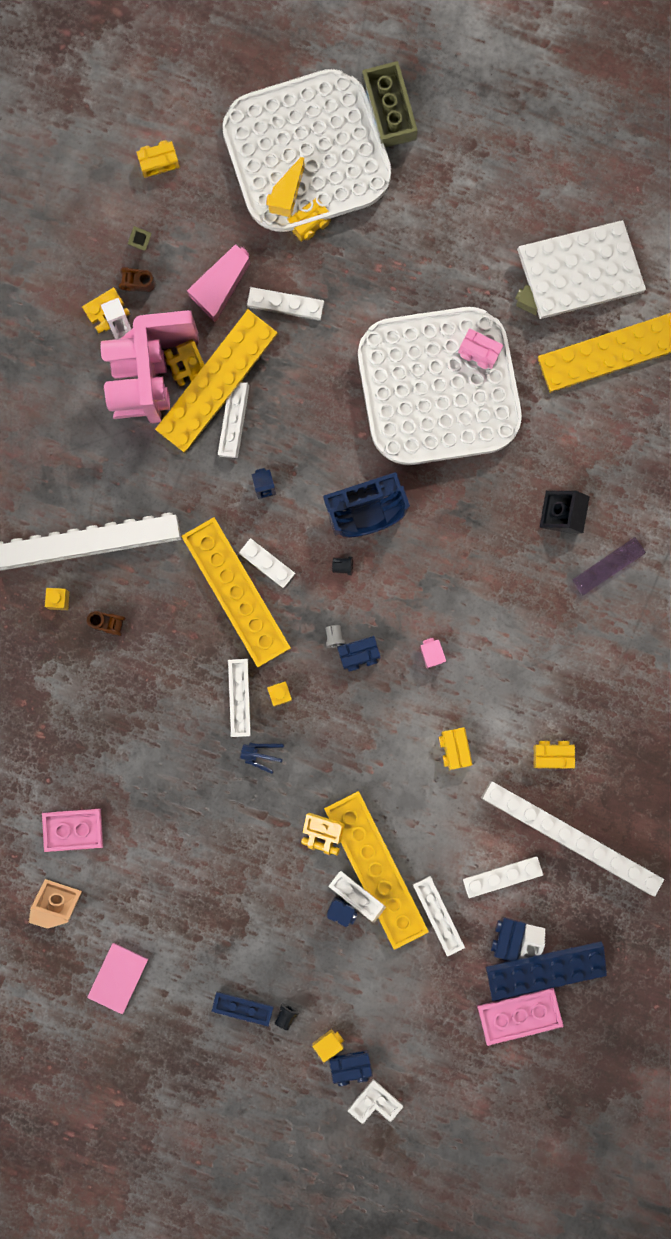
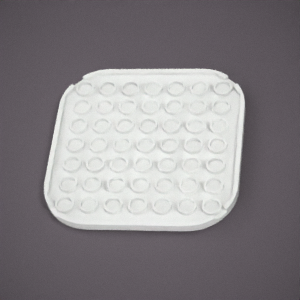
M323 70L245 94L231 104L229 111L224 117L223 134L246 206L253 219L269 230L279 232L291 231L296 226L318 219H330L368 207L377 202L389 186L391 177L390 162L384 144L380 142L366 92L356 78L344 74L343 71ZM300 157H303L305 159V168L292 216L299 210L303 212L310 211L313 208L312 200L315 198L318 205L321 207L325 206L329 212L290 224L287 220L290 217L269 213L266 200L277 182ZM311 202V207L309 209H302L305 205Z
M462 307L388 318L373 324L368 329L359 344L358 363L372 440L383 456L398 464L415 465L493 453L503 449L514 439L520 428L522 413L507 335L497 318H494L486 313L487 311L480 308ZM469 328L503 344V348L492 369H483L478 366V362L474 360L467 361L458 353Z

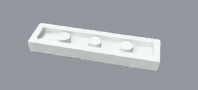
M250 287L247 307L320 321L324 306V300Z
M241 382L226 401L218 456L238 458L250 386L248 383Z
M248 659L228 660L231 737L251 736Z
M535 856L464 878L463 882L468 898H472L543 876L538 857Z
M431 876L414 883L413 886L447 957L464 949L465 947Z

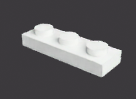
M251 538L239 552L243 558L283 589L295 576V572Z
M342 871L337 874L329 885L333 891L374 923L386 908V906Z

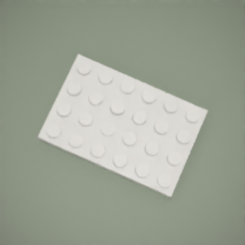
M623 220L519 246L517 249L540 319L643 293L646 290Z

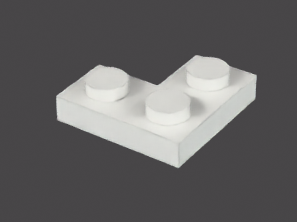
M373 1079L348 1108V1112L363 1124L376 1109L391 1122L403 1108V1105Z

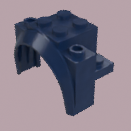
M396 472L323 496L334 535L348 538L360 537L388 528L400 521L410 507L404 487L400 485Z

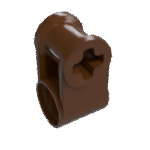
M132 268L120 269L122 276L121 283L118 285L119 289L151 292L155 289L156 281L150 271ZM144 279H150L149 283L142 284Z
M93 611L87 616V623L92 629L121 636L122 623L126 618L115 614ZM94 616L101 617V623L97 626L92 625V618Z

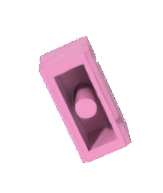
M469 328L458 353L467 361L474 360L478 362V366L483 369H492L503 348V344Z

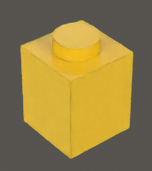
M46 588L45 607L51 610H68L70 592L66 589Z
M286 681L267 687L274 707L292 701Z
M331 1029L313 1042L312 1047L321 1060L326 1062L343 1049L342 1043L344 1040L338 1031L334 1033Z

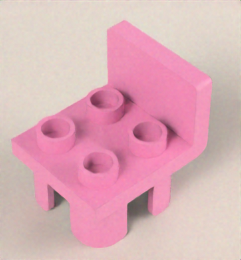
M191 311L140 315L134 319L133 328L122 338L101 341V357L105 362H110L113 378L138 377V379L108 381L105 383L106 404L109 411H115L113 414L114 419L147 416L150 423H159L162 421L161 411L170 410L168 387H165L163 377H158L159 373H167L164 350L161 349L176 347L191 339L194 340L196 345L199 344L198 331Z

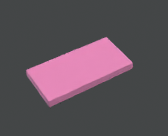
M554 988L477 1006L487 1046L564 1027Z

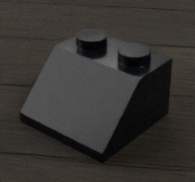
M546 491L539 527L564 533L583 534L590 496L579 491Z

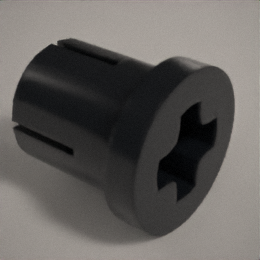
M353 557L333 558L332 572L347 573V575L352 576Z
M281 1004V1011L275 1024L281 1029L289 1030L299 1012L290 1005Z

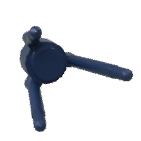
M251 742L249 745L244 744L240 759L245 760L246 764H251L272 774L273 770L255 762L257 757L276 762H282L283 760L258 753L259 749L255 748H283L284 744H255Z

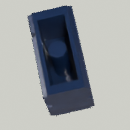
M374 636L337 647L343 669H348L349 672L360 669L359 665L365 663L367 666L375 665L378 663L377 660L381 659Z
M337 897L333 898L327 911V918L334 922L338 921V924L347 927L349 924L353 925L357 917L355 908L348 902L344 903L343 900Z
M502 917L501 921H497L495 932H498L497 939H493L491 944V951H493L494 957L508 961L518 960L526 928L525 922Z
M368 1050L333 1056L329 1059L333 1084L338 1083V1086H346L350 1084L349 1081L357 1080L358 1083L369 1081V1077H373Z

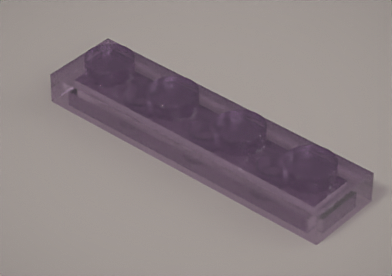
M634 537L578 575L572 582L583 596L646 552L636 537Z

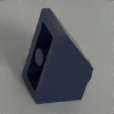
M258 469L254 474H251L258 499L276 495L270 469Z

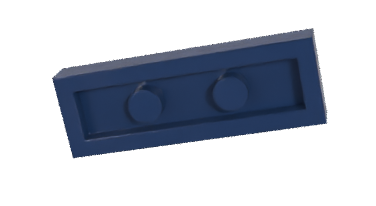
M217 991L211 1012L269 1027L274 1006Z

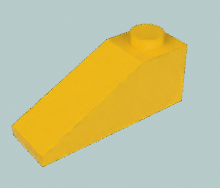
M303 157L296 161L273 187L272 193L268 194L266 205L269 207V213L292 217L305 168V159Z

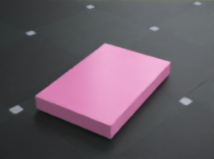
M101 809L42 813L44 852L103 848Z
M112 943L87 998L123 1014L149 959Z

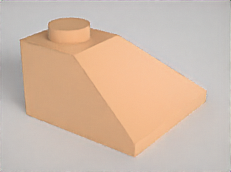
M45 879L31 906L29 923L47 929L68 923L82 891Z

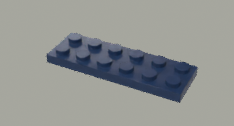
M602 941L486 967L492 1001L607 976Z

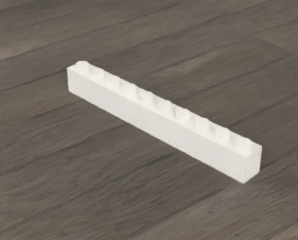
M164 513L158 518L146 516L140 521L128 519L124 520L123 524L116 525V522L106 523L105 527L98 528L94 525L88 526L86 530L82 531L70 529L64 534L52 532L46 537L34 535L30 536L29 540L22 541V538L12 539L11 543L4 544L0 542V571L181 540L178 517L173 515V513Z
M492 781L489 782L481 796V799L649 895L655 897L664 881L663 878Z

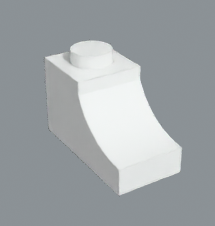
M119 298L101 305L114 338H122L131 330Z
M526 924L518 960L542 954L545 946V928Z

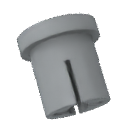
M332 625V628L331 626L326 627L327 648L345 645L340 625Z

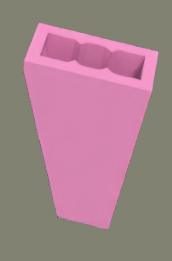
M236 244L187 290L189 297L214 322L218 320L250 264L248 252L243 247L239 248Z

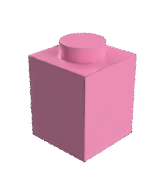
M434 638L423 641V645H420V650L427 669L446 662L439 639L434 641Z

